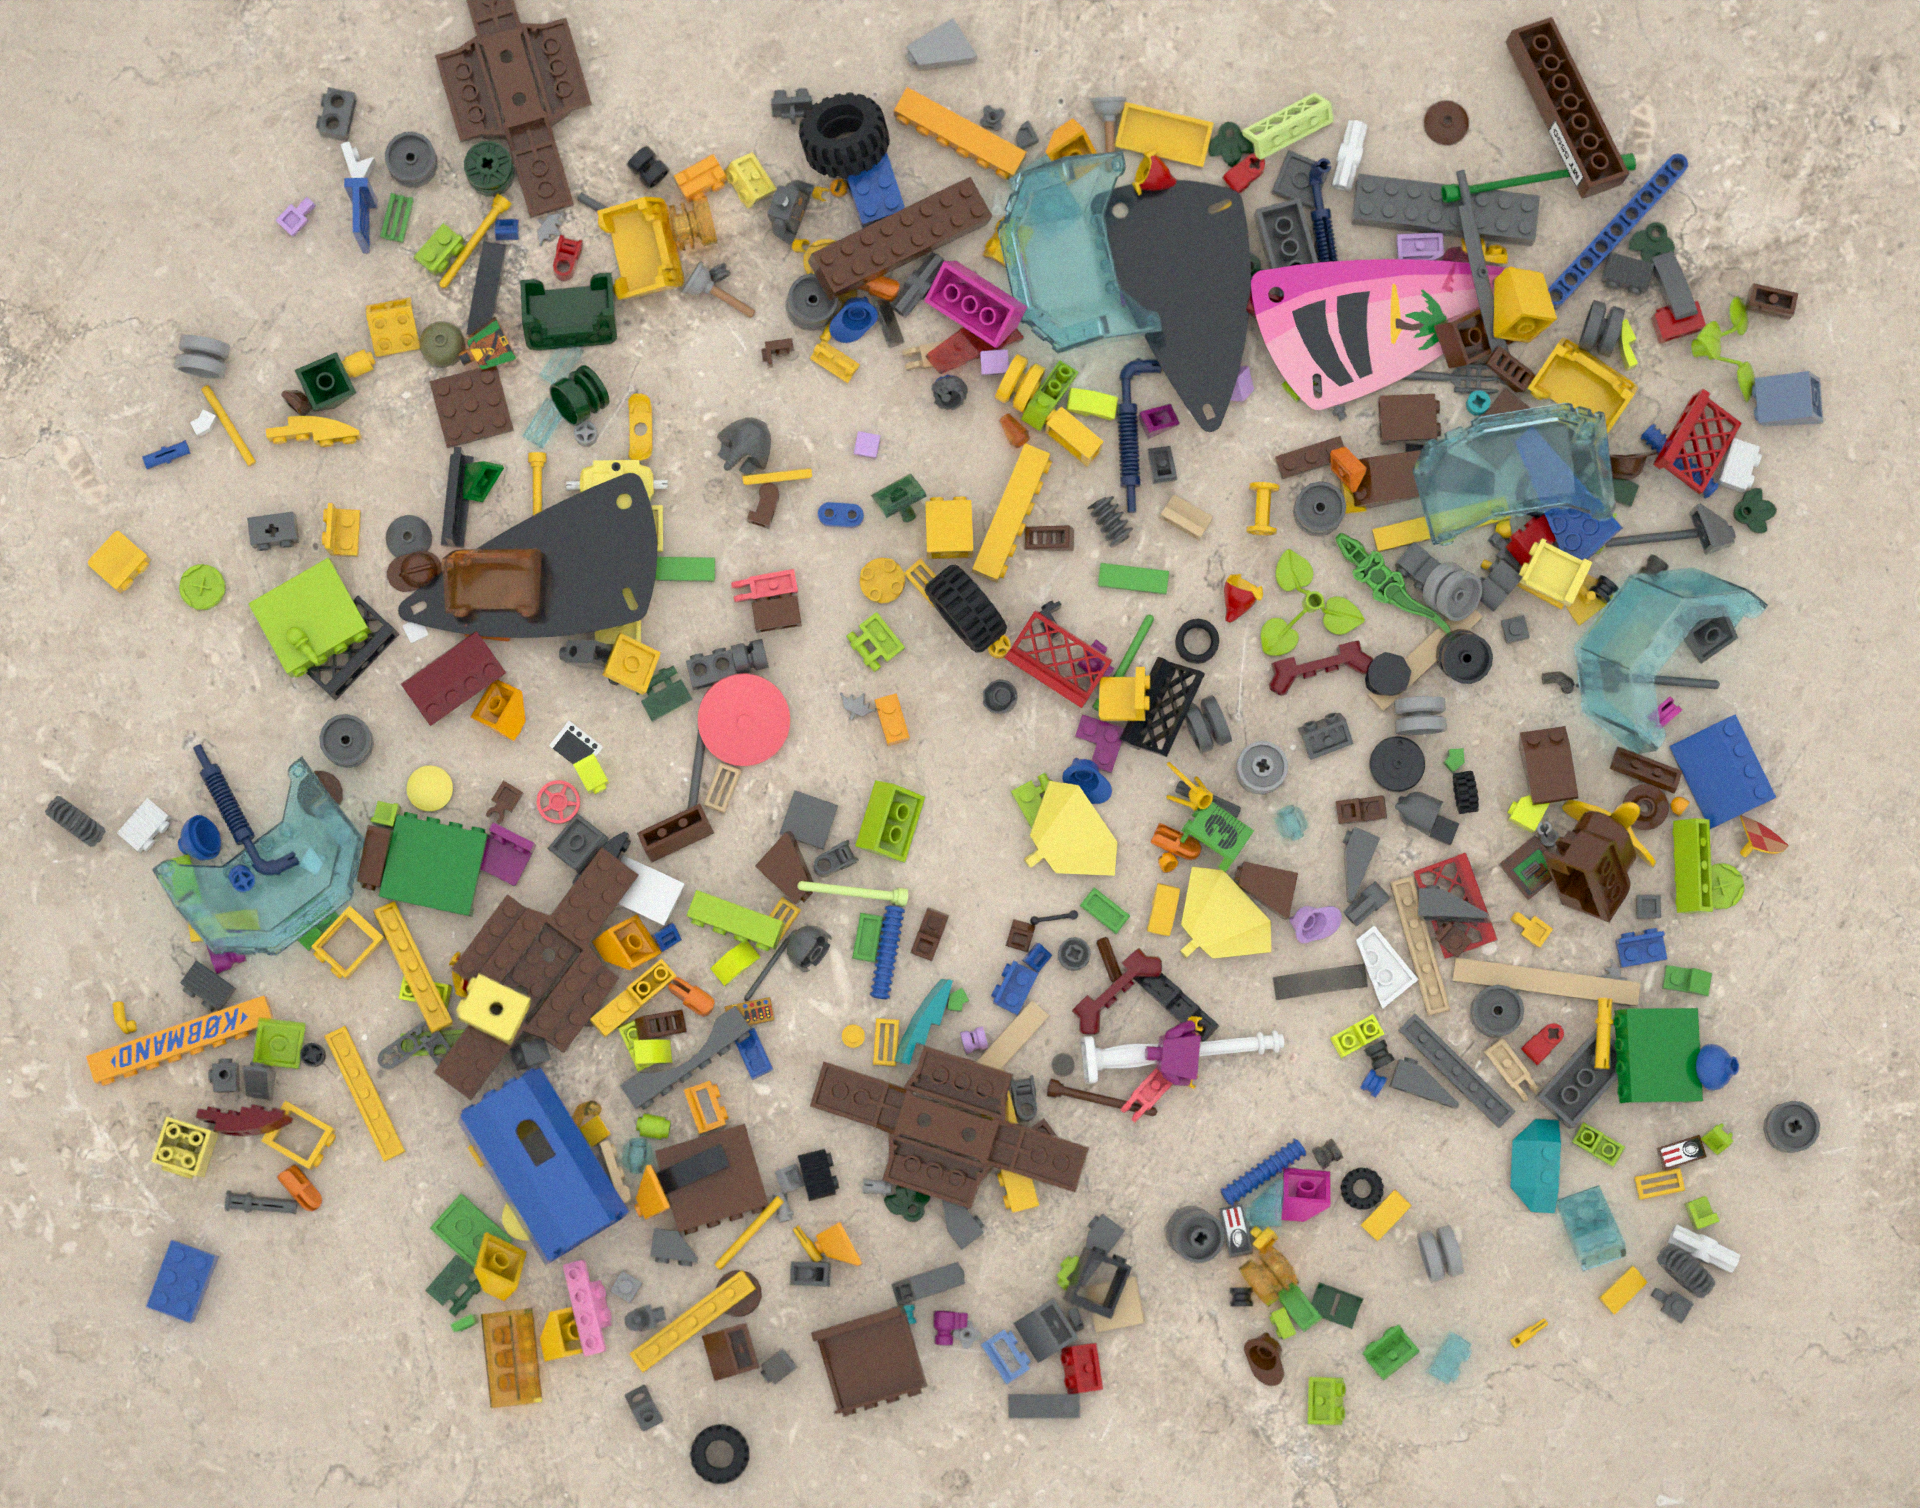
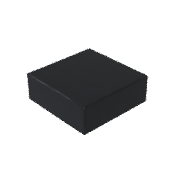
M1437 815L1429 837L1451 845L1460 823Z

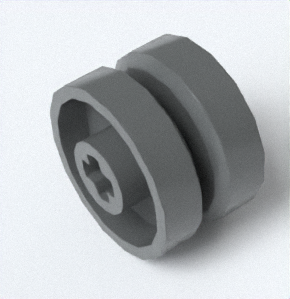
M403 132L396 135L387 145L385 162L392 178L400 185L408 188L421 187L429 183L435 176L438 168L437 155L431 142L424 135L417 132Z
M810 273L799 277L793 282L786 298L785 309L788 318L794 325L803 330L814 331L823 328L831 321L838 305V298L829 301L816 275Z
M1593 300L1584 323L1578 347L1590 351L1594 348L1597 339H1599L1597 346L1598 354L1610 357L1620 336L1625 309L1613 306L1610 308L1607 317L1604 318L1606 313L1605 303Z
M1321 481L1310 483L1301 490L1294 503L1293 514L1296 524L1302 531L1312 536L1320 537L1332 533L1338 528L1345 516L1346 502L1344 495L1331 483ZM1318 505L1322 506L1321 512L1316 509Z
M1213 695L1201 700L1202 712L1196 704L1192 703L1185 717L1190 736L1201 754L1213 749L1212 737L1220 746L1232 742L1225 717Z
M349 714L336 715L329 719L322 727L319 737L320 748L325 756L335 765L344 768L357 767L366 762L374 746L373 735L368 726L357 716ZM350 738V742L348 744H344L342 742L343 739Z
M1494 985L1483 989L1474 997L1469 1014L1471 1022L1477 1031L1485 1036L1498 1038L1510 1034L1519 1027L1524 1016V1005L1521 997L1515 990L1508 986ZM1497 1006L1500 1008V1015L1494 1013V1008Z
M1789 1101L1776 1105L1768 1112L1764 1119L1763 1130L1766 1140L1773 1148L1784 1153H1795L1807 1150L1815 1143L1820 1132V1122L1818 1115L1812 1107L1803 1102ZM1789 1123H1792L1794 1125V1130L1792 1132L1790 1131L1791 1128L1788 1127Z
M1186 1206L1177 1210L1170 1217L1166 1226V1238L1169 1246L1185 1260L1193 1263H1205L1213 1259L1221 1251L1224 1244V1230L1222 1224L1206 1210L1197 1206Z

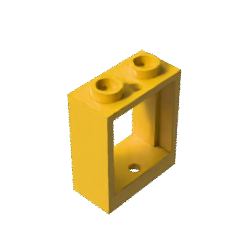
M1060 407L1058 411L1053 409L1047 416L1045 433L1088 467L1101 452L1104 441L1063 407Z
M349 906L311 947L315 950L313 955L322 963L327 961L333 966L330 969L333 974L339 979L343 976L348 980L386 938ZM351 919L374 941L345 970L323 947Z
M284 1101L280 1109L286 1111L285 1115L290 1117L292 1112L325 1130L308 1161L275 1142L283 1128L265 1133L261 1141L310 1170L314 1166L318 1168L324 1158L322 1152L326 1146L330 1147L336 1138L334 1134L336 1129L292 1103Z

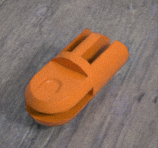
M881 276L858 287V289L868 292L869 295L893 302L898 296L900 284L894 279Z
M1162 823L1158 824L1151 839V844L1186 860H1195L1201 853L1199 841L1188 836L1186 841L1182 843L1180 840L1184 833Z
M675 977L672 980L674 984L669 983V991L681 999L683 1005L702 1017L711 1014L715 1003L712 996L696 985L693 987L679 977Z
M292 1165L279 1173L277 1177L279 1182L302 1208L312 1212L321 1206V1194L297 1165Z

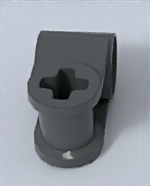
M849 840L834 846L829 851L816 857L813 868L818 876H830L859 861L858 857H854L849 847ZM826 860L830 863L831 867L828 871H821L817 866L818 862Z
M1032 1075L1027 1079L1020 1080L1012 1078L1011 1090L1017 1117L1024 1122H1029L1037 1114L1034 1076ZM1022 1105H1030L1033 1108V1113L1030 1116L1022 1115L1020 1112Z

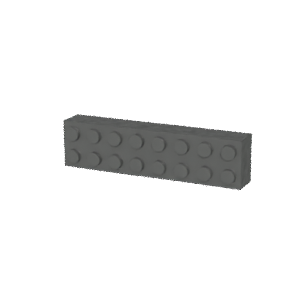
M1358 174L1351 224L1418 233H1443V236L1464 238L1458 207L1462 206L1463 202L1461 198L1456 202L1444 203L1441 196V187L1447 184ZM1499 190L1470 195L1480 238H1484V241L1524 246L1533 245L1536 238L1540 196Z

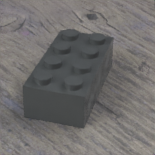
M1300 198L1256 209L1254 217L1269 269L1318 263ZM1274 287L1276 295L1284 298L1283 290L1279 287Z
M1597 1029L1593 1031L1534 1097L1568 1129L1573 1128L1618 1078L1616 1072L1617 1054L1615 1040L1611 1037L1610 1069L1594 1068Z

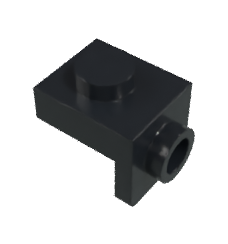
M1052 600L1041 606L1042 611L1040 613L1056 623L1051 613L1061 608L1060 601L1054 603ZM1044 622L1040 623V626L1043 632H1045ZM1052 633V639L1059 636L1061 633Z

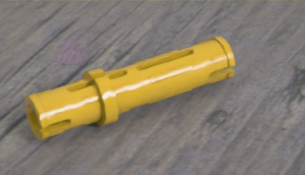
M1598 998L1597 1019H1595L1597 1033L1594 1068L1610 1069L1611 1025L1614 1024V1020L1611 1019L1612 998Z

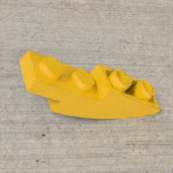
M316 416L287 417L288 426L266 429V437L273 444L287 443L288 439L307 441L313 436V441L316 445L331 447L334 446L335 442L354 444L357 442L356 440L362 439L360 431L352 426Z
M660 959L631 983L626 990L590 1019V1022L604 1038L607 1037L653 999L677 975L663 959Z

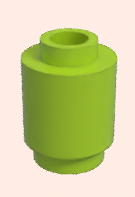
M644 1113L643 1117H638L636 1131H640L639 1136L658 1140H662V1138L668 1139L671 1120H666V1117Z

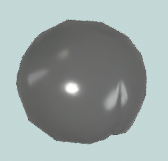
M998 679L992 681L983 691V705L991 713L999 715L1009 713L1014 709L1018 700L1016 687L1007 680Z

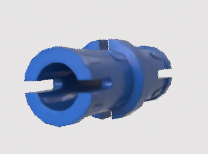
M186 440L169 447L163 446L161 450L142 456L148 470L163 463H172V460L191 454Z

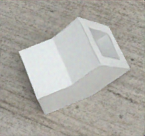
M202 410L199 418L190 423L196 435L200 437L212 431L218 418L216 415Z

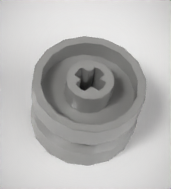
M197 335L180 336L178 347L184 353L176 356L174 366L176 370L203 378H224L226 365L219 360L228 358L229 344Z
M1446 562L1436 567L1428 576L1423 587L1425 603L1430 608L1453 621H1460L1473 613L1482 596L1481 580L1453 562Z
M1415 696L1394 701L1395 713L1400 716H1409L1400 718L1395 722L1396 734L1426 735L1447 731L1446 718L1436 715L1446 710L1444 697Z
M1258 741L1251 743L1241 752L1236 762L1235 773L1238 782L1245 790L1253 794L1264 795L1273 792L1282 784L1288 772V761L1285 753L1279 746L1267 741ZM1258 765H1263L1265 767L1263 773L1259 772L1260 769Z
M1450 1225L1437 1228V1241L1430 1230L1417 1234L1420 1254L1431 1283L1444 1279V1267L1451 1277L1464 1274L1460 1248Z

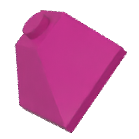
M1284 1168L1281 1220L1305 1222L1330 1207V1171Z

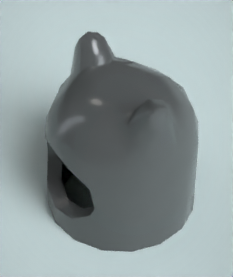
M1412 792L1406 797L1400 796L1398 798L1399 803L1395 805V809L1400 812L1401 821L1406 826L1416 828L1421 833L1429 836L1443 801L1423 792Z

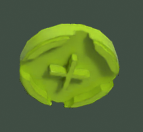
M197 564L189 567L183 573L179 592L188 606L196 610H208L222 601L226 583L223 575L215 567Z
M1719 863L1712 865L1713 908L1728 909L1736 905L1743 896L1745 890L1743 877L1734 866Z

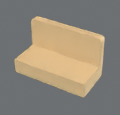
M1173 495L1162 511L1160 519L1200 541L1212 520V516L1180 497Z

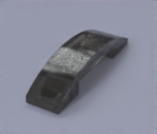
M1364 964L1273 977L1276 1001L1368 987Z

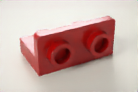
M1091 1343L1062 1348L1061 1363L1064 1366V1385L1067 1393L1078 1394L1103 1390L1097 1344Z

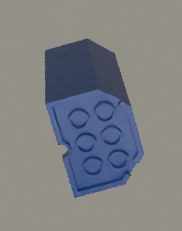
M531 1068L523 1073L519 1079H516L515 1076L503 1083L502 1089L496 1091L495 1088L483 1095L481 1102L475 1106L471 1104L461 1111L462 1113L458 1120L460 1127L545 1266L625 1218L629 1213L541 1068L537 1070ZM523 1120H532L538 1125L556 1155L537 1167L516 1134V1127Z

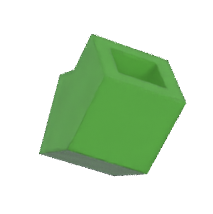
M1464 748L1448 750V758L1443 764L1451 773L1455 772L1465 763Z
M963 988L949 995L947 1010L962 1012L963 1004L969 1001Z

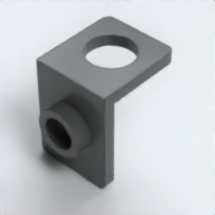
M642 1385L625 1394L628 1405L642 1431H646L663 1422V1418L653 1402L646 1385ZM637 1394H644L641 1400L632 1401Z

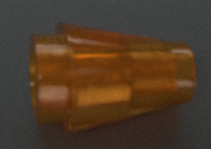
M1010 413L1001 417L999 422L1010 445L1019 448L1029 441V431Z

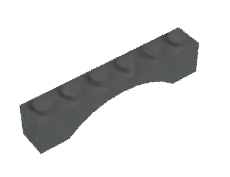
M734 1006L715 1020L713 1030L707 1042L689 1061L664 1072H639L621 1084L620 1087L635 1109L641 1107L644 1110L655 1103L653 1098L659 1094L663 1097L674 1089L672 1087L673 1084L679 1080L681 1083H684L693 1076L691 1072L699 1067L702 1070L710 1065L712 1057L717 1054L721 1057L731 1050L730 1045L735 1041L741 1043L751 1036L749 1032L753 1028L740 1009Z

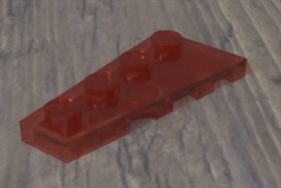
M962 327L930 351L926 358L939 374L962 366L968 361L981 358L980 353L982 351L1001 350L1006 348L1007 345L1023 341L1024 336L1016 328L998 348H995Z

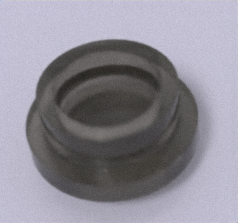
M1061 1053L1053 1058L1051 1067L1056 1075L1065 1077L1073 1072L1075 1063L1070 1055Z

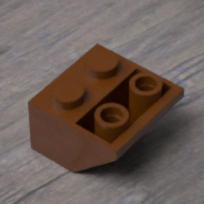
M747 1323L702 1336L714 1381L760 1368Z

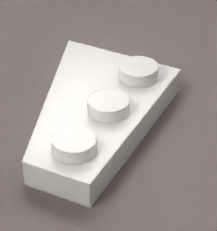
M1375 926L1356 940L1380 1006L1383 1009L1413 985L1418 978Z

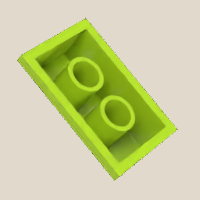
M875 780L855 847L905 863L925 797L896 784Z

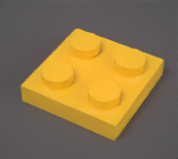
M619 633L602 675L643 695L648 689L661 652Z

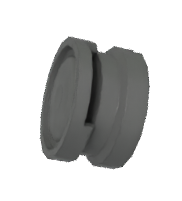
M1068 938L1059 947L1058 960L1067 970H1080L1089 962L1090 948L1080 938Z

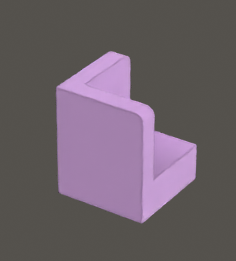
M1008 349L982 351L980 353L981 376L1006 373L1009 367Z
M1240 366L1231 401L1243 402L1254 391L1249 366Z

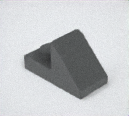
M1171 446L1149 448L1148 457L1151 467L1152 484L1175 482L1177 474Z
M791 1261L790 1285L830 1287L831 1263Z

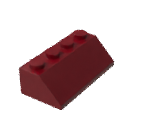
M475 631L402 682L401 686L428 724L432 726L506 674V671L478 632Z

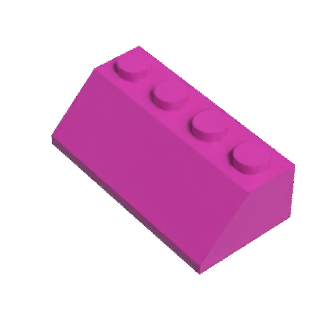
M956 260L943 262L924 302L995 348H998L1018 327L1028 307Z

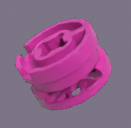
M1671 696L1646 717L1649 721L1654 722V727L1658 731L1682 711L1680 706H1676L1673 703L1674 699Z

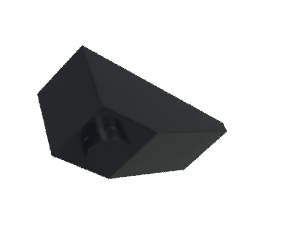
M721 1144L657 1172V1176L666 1195L729 1168L730 1164Z

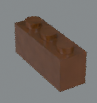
M700 803L637 832L651 863L714 834L708 817Z

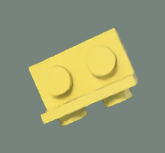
M753 152L732 161L724 171L727 181L732 184L740 201L745 204L747 209L751 208L757 201L774 194L777 190Z

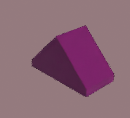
M1171 404L1140 412L1138 418L1148 439L1180 425Z

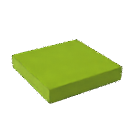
M258 1018L252 1062L263 1063L268 1066L299 1069L306 1024L303 1022Z

